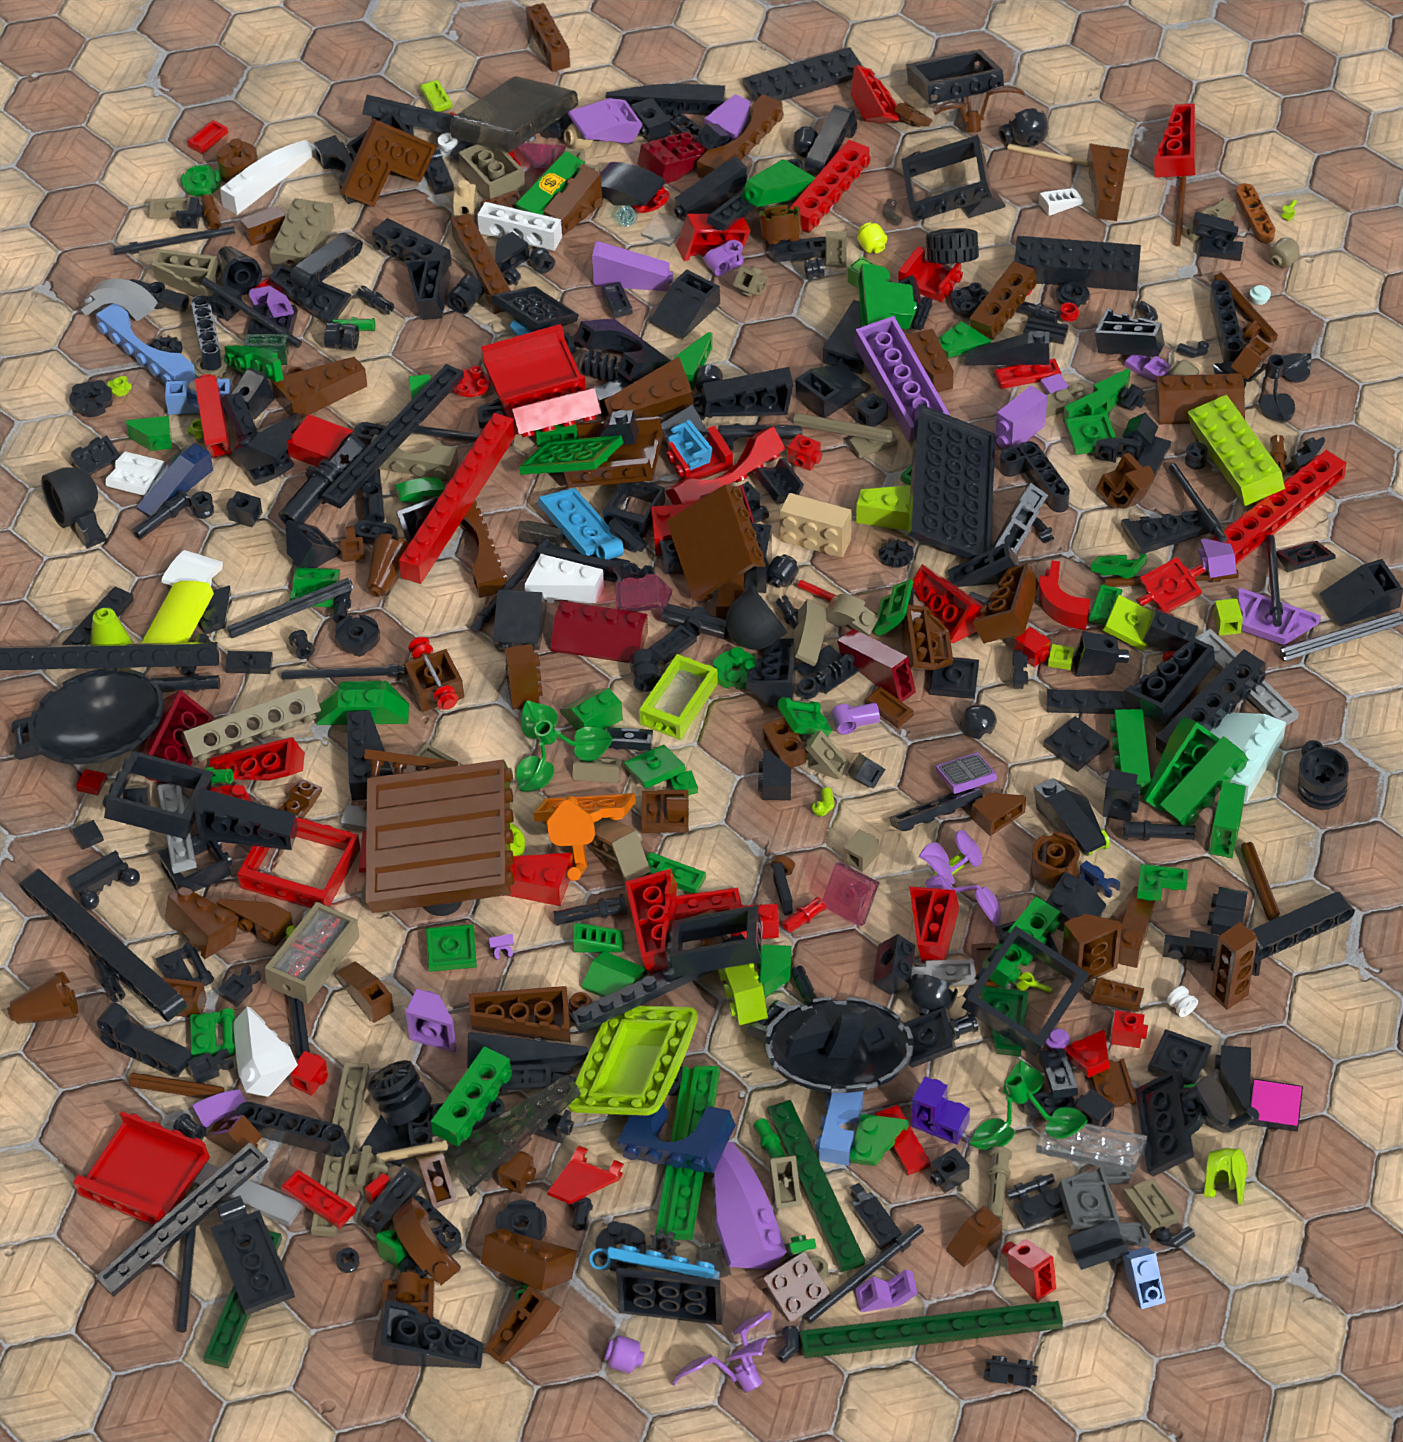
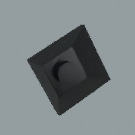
M438 497L429 498L396 511L408 543L416 535L436 504Z
M287 520V554L293 559L292 563L298 568H317L341 553V550L317 526Z

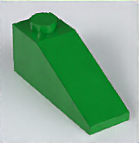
M711 332L706 333L675 356V358L680 357L691 390L695 388L697 370L706 364L713 349Z

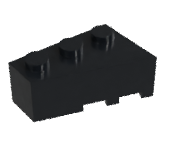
M445 257L406 260L422 320L442 319L451 277Z

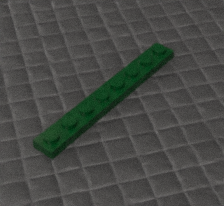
M788 1100L769 1106L768 1114L787 1156H796L799 1182L840 1272L842 1273L865 1265V1258L792 1101Z

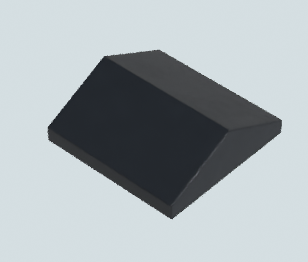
M1317 540L1276 551V555L1287 573L1336 559V554Z

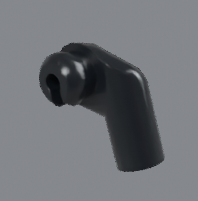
M1141 300L1136 309L1146 315L1144 319L1157 321V310Z
M1200 341L1197 347H1191L1180 343L1176 352L1190 358H1196L1208 353L1209 344L1205 341Z

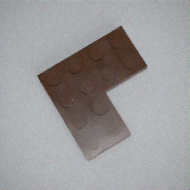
M373 118L340 193L374 207L390 171L421 182L437 146Z

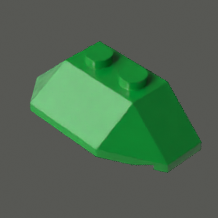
M342 681L319 704L321 711L317 716V725H347V712L370 710L375 725L408 724L410 706L388 681Z

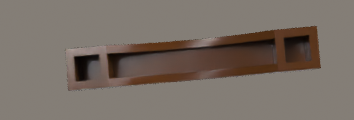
M762 94L752 104V120L745 132L726 145L707 150L697 161V176L704 178L734 156H737L740 160L748 156L750 151L761 142L762 138L767 133H770L772 128L783 119V102Z
M468 213L451 218L453 238L458 248L464 251L471 261L478 279L484 287V296L493 315L504 312L492 303V298L494 294L511 290L471 214Z
M475 499L459 527L469 533L479 548L477 559L472 567L475 588L479 598L497 594L498 590H501L504 583L507 582V575L504 569H500L501 560L499 554H494L495 545L493 539H488V527L486 523H482L483 515L481 509L476 508L477 500Z

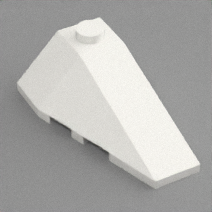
M246 1007L233 1022L238 1074L246 1092L269 1097L295 1069L297 1062L290 1046L286 1042H282L277 1037L278 1034L274 1030H270L265 1025V1021L251 1007Z

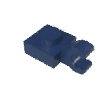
M1087 860L1080 865L1079 878L1087 881L1096 893L1101 891L1104 896L1111 898L1112 890L1110 887L1115 888L1117 891L1120 890V882L1115 878H1104L1105 873L1098 866L1091 864Z

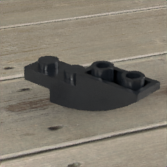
M1190 930L1189 937L1165 935L1163 957L1210 962V970L1214 971L1219 936ZM1257 954L1254 956L1253 976H1259L1262 958Z

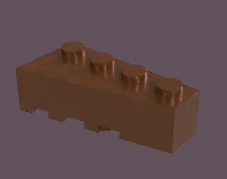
M1089 143L1087 166L1089 167V178L1092 183L1091 189L1094 194L1096 216L1099 219L1117 221L1129 149Z
M680 357L675 358L604 400L608 416L612 412L619 410H633L636 419L658 416L694 404L692 390Z
M1029 562L1007 569L997 584L999 589L990 595V603L984 605L980 610L982 613L981 617H976L973 621L983 644L1011 636L1018 637L1025 633L1039 582Z
M567 986L469 993L472 1029L571 1043Z

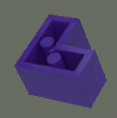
M925 1076L912 1099L911 1127L957 1145L969 1124L970 1108L960 1102L948 1100V1085L938 1079H931Z

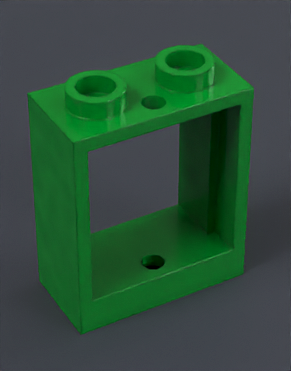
M1222 783L1209 854L1233 859L1242 818L1246 786L1236 783Z

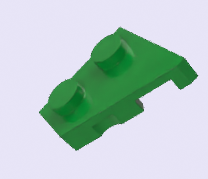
M963 321L938 338L947 358L955 357L962 353L966 354V350L991 343L989 338Z
M1140 554L1138 559L1127 560V555L1098 556L1091 563V572H1097L1102 576L1113 574L1120 575L1121 578H1132L1147 563V554Z
M861 1114L850 1155L851 1163L876 1166L883 1158L884 1153L890 1150L896 1143L895 1139L901 1131L908 1129V1120Z

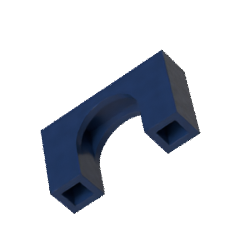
M663 1102L659 1110L654 1114L630 1115L617 1141L623 1157L629 1160H642L652 1164L670 1165L674 1168L682 1167L693 1169L697 1172L714 1173L736 1125L730 1110L707 1106L697 1128L691 1135L680 1141L664 1142L658 1139L660 1131L669 1115Z

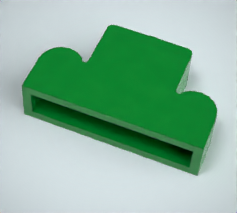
M862 263L857 276L861 327L894 316L901 329H909L917 307V303L913 299L912 286L888 282L890 273L885 267Z

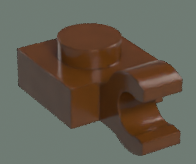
M354 526L346 527L347 539L341 540L343 561L365 559L363 538H356Z

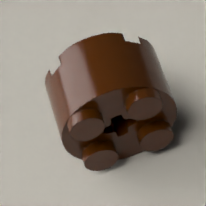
M238 138L232 139L230 143L222 146L216 153L219 173L222 181L228 183L247 167L258 161L256 148L252 144L243 142Z
M778 205L765 208V213L762 210L759 212L761 237L768 240V244L780 243V240L786 239L788 241L800 240L802 226L799 207L794 206V209H788V205Z
M1059 832L1053 833L1051 836H1046V834L1040 836L1034 842L1032 848V877L1041 884L1054 888L1064 872L1077 877L1080 850L1077 847V842L1071 836Z

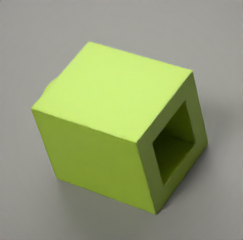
M1238 599L1215 601L1213 616L1219 636L1240 634L1243 617Z

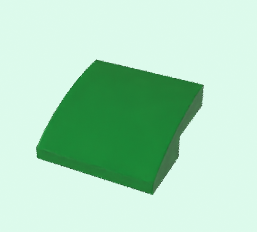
M296 568L293 577V589L289 598L290 601L340 581V569ZM334 598L326 600L312 607L334 608Z
M911 579L894 585L891 594L881 598L877 613L879 619L873 630L878 636L891 631L905 617L913 585Z

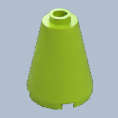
M101 608L93 614L90 645L133 644V641L112 609Z

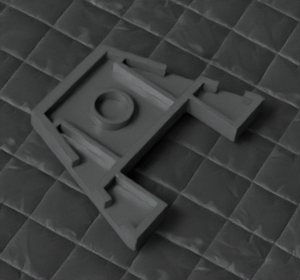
M1125 1159L1117 1160L1115 1164L1110 1166L1107 1164L1100 1166L1098 1170L1090 1173L1086 1171L1060 1181L1058 1189L1070 1229L1081 1231L1115 1219L1125 1243L1148 1247L1151 1241L1148 1231L1141 1222L1120 1223L1108 1185L1127 1184L1131 1179Z

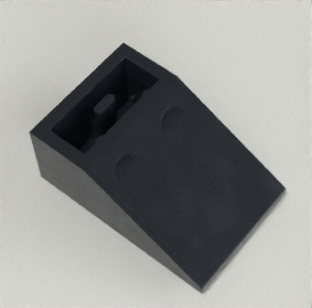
M686 269L674 280L650 318V323L684 339L720 305V286Z
M843 364L811 368L795 379L796 398L824 418H827L871 388L868 383Z
M1383 559L1361 565L1319 593V596L1339 626H1343L1400 608L1403 588Z

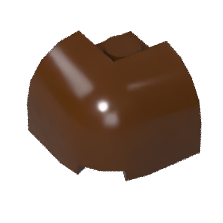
M1130 453L1122 456L1114 471L1102 475L1095 490L1114 509H1126L1135 506L1145 497L1154 480V473L1149 465L1142 467Z

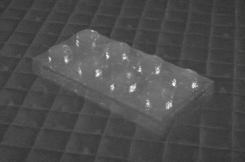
M1086 1124L1081 1130L1070 1137L1055 1139L1046 1133L1044 1126L1036 1144V1153L1069 1159L1074 1162L1088 1163L1097 1167H1107L1122 1172L1135 1173L1147 1143V1136Z

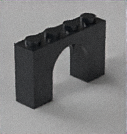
M615 318L581 321L574 340L588 350L611 349L622 353L623 356L617 372L630 382L638 381L671 361Z

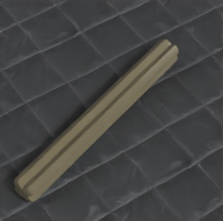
M796 413L793 417L794 425L887 443L893 437L892 431L888 429Z

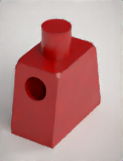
M1024 1239L1017 1245L1010 1241L1003 1246L1002 1254L1007 1257L1010 1276L1036 1302H1039L1056 1289L1054 1259L1050 1254L1028 1239Z

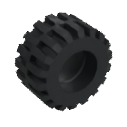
M950 228L935 230L926 234L927 260L930 262L955 264L970 262L979 257L978 232L973 229Z

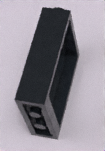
M758 905L674 920L672 930L669 931L670 942H668L669 954H667V963L669 969L673 968L675 977L761 962L763 924ZM747 931L746 939L682 951L684 942Z

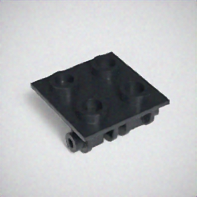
M830 645L820 650L815 666L802 662L795 667L803 676L814 678L824 694H827L859 672V669L853 665L855 659L852 654H844L842 656Z

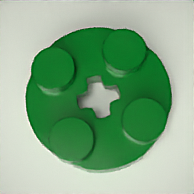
M734 647L720 654L713 661V668L717 669L718 684L729 689V686L737 687V690L747 688V672L750 668L754 669L757 660L755 657L745 652L741 647ZM732 668H740V671L731 670Z

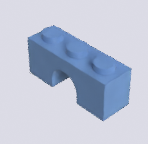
M217 379L221 398L232 394L230 379ZM188 381L166 382L165 399L168 415L200 413L197 392L189 388Z
M863 1091L827 1095L825 1109H828L827 1115H822L820 1130H823L822 1136H817L815 1150L819 1151V1161L849 1166L854 1143V1131L844 1130L839 1126L846 1123L859 1124L863 1107Z

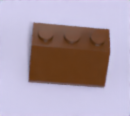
M1090 914L1073 917L1064 924L1062 956L1090 974L1084 983L1118 968L1122 924L1119 921Z

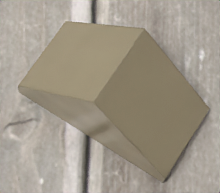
M796 1156L770 1158V1179L776 1208L801 1206Z

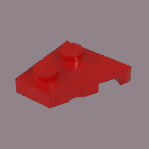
M1104 1030L1074 1041L1072 1044L1064 1047L1068 1060L1088 1078L1110 1068L1107 1038Z

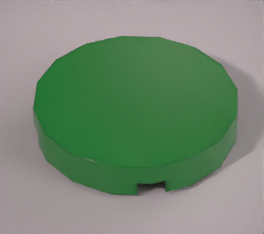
M208 165L190 167L187 169L188 172L181 175L180 182L183 191L194 197L212 194L218 190L221 184L218 170L211 169V166Z

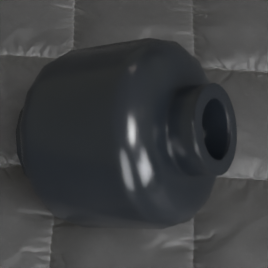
M808 126L799 128L793 135V151L799 156L806 158L818 133Z
M710 364L701 366L697 370L695 378L697 391L701 393L703 383L723 380L721 369Z
M786 554L774 557L768 568L769 583L776 588H781V586L789 587L799 572L797 561Z

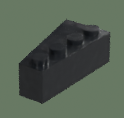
M1196 638L1192 639L1173 653L1171 659L1167 662L1162 661L1156 666L1157 669L1149 675L1145 674L1139 678V682L1133 687L1130 685L1124 690L1126 707L1129 709H1143V716L1165 725L1214 667V646Z
M370 710L347 712L349 787L352 801L367 799V778H370L372 764H369L370 760L364 758L365 749L385 752ZM384 762L380 769V776L394 775L390 763Z
M201 788L195 807L200 840L292 850L298 830L295 813Z

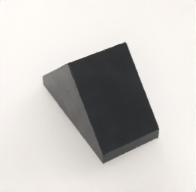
M991 189L993 198L961 208L969 219L1005 208V203L999 194Z

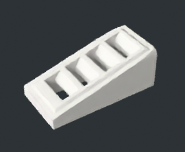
M1074 188L1047 191L1039 194V205L1048 216L1084 203L1083 198Z

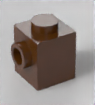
M510 1149L497 1172L499 1186L522 1194L528 1182L531 1183L536 1175L533 1157L526 1152Z

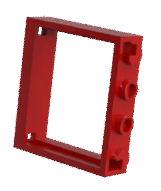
M297 818L298 830L296 837L344 850L324 890L258 872L257 870L270 849L267 847L253 846L237 873L241 889L312 908L316 902L330 907L361 849L359 835L350 831L333 828L330 825H322L308 819Z

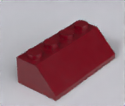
M560 601L554 618L551 651L629 663L630 656L644 647L648 634L647 613Z
M178 690L164 698L162 717L154 731L143 741L138 752L191 766L193 760L190 761L181 734L184 731L212 722L214 716L184 692ZM145 777V778H147L148 780H151V781H156V782L165 783V784L167 783V782H163V781H160V780H156V779H152V778Z

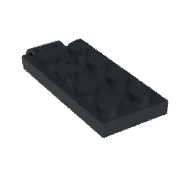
M241 1195L216 1204L222 1224L211 1227V1231L246 1316L294 1298L293 1288L260 1210L247 1214ZM243 1242L250 1243L247 1247H241Z

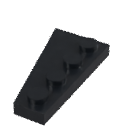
M281 264L276 267L269 277L270 284L326 324L328 321L332 322L333 319H338L352 300L350 293L324 282H320L311 290L291 282L290 273L292 269Z
M1208 509L1214 519H1217L1212 510ZM1198 510L1182 512V515L1178 516L1171 515L1170 513L1162 514L1161 518L1150 519L1149 516L1140 517V520L1130 521L1129 518L1122 519L1121 526L1140 554L1152 552L1210 533L1207 523Z

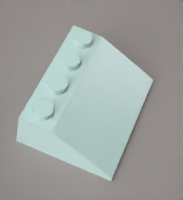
M1227 714L1222 719L1221 724L1216 729L1213 728L1210 731L1220 739L1225 736L1241 749L1249 760L1244 770L1237 773L1230 782L1246 786L1244 803H1247L1284 739L1286 722L1266 714Z

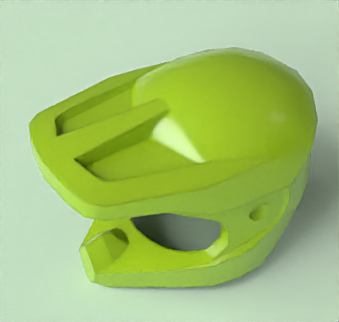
M1223 1148L1209 1152L1204 1192L1205 1198H1214L1216 1195L1214 1190L1216 1185L1224 1181L1228 1183L1229 1190L1235 1189L1238 1205H1243L1248 1165L1244 1152L1240 1148Z

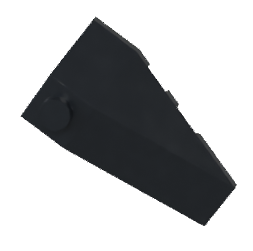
M1055 778L1046 780L1033 787L1036 809L1062 833L1071 836L1077 842V847L1085 854L1106 845L1105 838L1088 798L1076 787Z

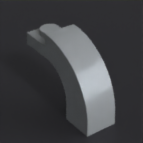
M108 279L95 285L90 295L84 299L85 304L81 311L87 316L100 306L113 303L124 307L136 321H139L151 313L158 302L145 288L132 281Z

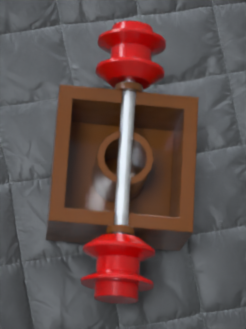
M427 637L414 638L408 646L414 660L405 662L404 668L406 681L421 711L424 712L436 707L442 710L453 708L459 699L464 698L463 680L447 649L433 653V647L430 645Z

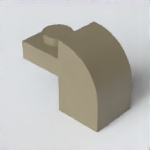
M839 594L833 597L826 608V618L836 626L841 628L848 624L867 636L870 635L879 616L864 606L865 601L849 594Z

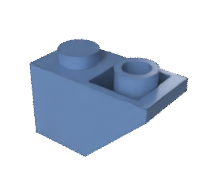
M1147 1247L1131 1250L1129 1254L1123 1255L1127 1279L1139 1307L1144 1309L1166 1303L1156 1253Z

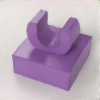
M513 934L488 939L489 949H495L494 957L496 960L500 959L499 951L502 949L508 952L509 958L512 957L513 951L510 946L514 945Z

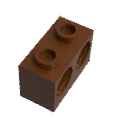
M785 718L762 725V740L770 752L791 768L806 764V753L808 751L805 747L807 744L805 740L801 741L799 733L793 732Z

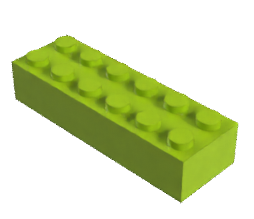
M1227 395L1188 411L1193 433L1200 443L1206 445L1208 454L1245 506L1285 489L1281 469Z

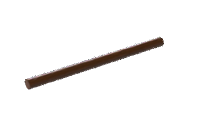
M1185 176L1180 178L1175 246H1180L1187 179Z

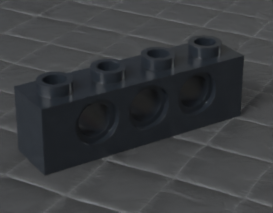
M386 218L372 230L374 247L403 262L406 260L445 257L448 268L452 265L450 249L389 218Z

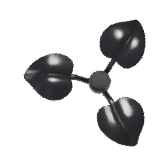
M1296 353L1285 356L1273 354L1269 357L1267 364L1263 363L1262 367L1249 379H1243L1244 388L1246 387V382L1253 381L1264 370L1269 378L1274 379L1273 395H1265L1260 401V409L1268 418L1279 422H1288L1293 417L1295 412L1294 400L1289 394H1277L1278 380L1280 376L1284 375L1288 381L1294 383L1307 380L1311 372L1312 355L1310 353ZM1234 361L1214 363V374H1235L1233 372L1234 369L1231 367Z

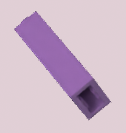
M595 241L592 254L594 286L621 282L622 287L627 289L667 292L669 283H673V271H670V262Z

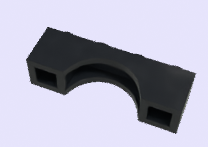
M333 135L314 142L316 159L323 169H336L343 172L338 177L339 190L341 191L354 158L351 153L347 152L344 142H340L337 136ZM341 194L347 204L358 201Z

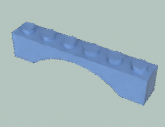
M112 304L96 314L98 323L96 326L99 332L108 336L115 345L118 344L123 348L127 355L133 356L140 365L148 368L152 375L158 376L165 385L168 381H188L189 384L196 379L194 364L182 354L160 351L140 341L131 330L128 312L120 305Z

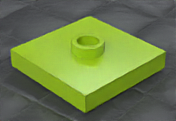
M1118 595L1103 631L1143 651L1147 646L1143 639L1152 611Z

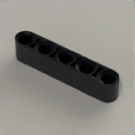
M345 232L341 233L297 264L290 273V281L307 290H311L357 257L362 250L363 242Z
M1215 280L1211 284L1209 302L1223 362L1235 361L1243 350V340L1233 297L1228 282Z
M204 295L195 296L191 299V306L204 369L214 371L222 366L210 299Z
M1335 892L1252 929L1257 936L1255 954L1265 959L1349 921L1355 914V909L1341 892Z
M248 1101L240 1104L236 1109V1116L244 1115L263 1136L262 1138L333 1157L344 1156L350 1149L349 1140L340 1125Z

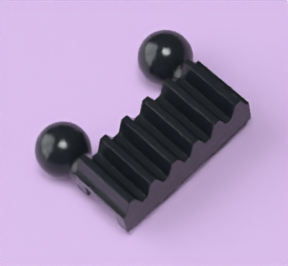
M115 850L70 875L67 879L69 885L81 898V905L87 910H92L98 906L100 901L98 894L95 893L97 889L102 891L104 885L111 886L113 880L116 882L120 880V876L126 886H135L140 881V874L136 869L129 868L128 864L120 859L118 852Z

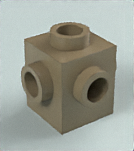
M751 265V268L741 266L733 285L740 288V292L752 297L753 294L760 296L767 286L768 276L762 274V269Z

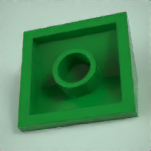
M604 951L592 961L582 984V989L601 997L608 996L625 986L642 980L647 969Z

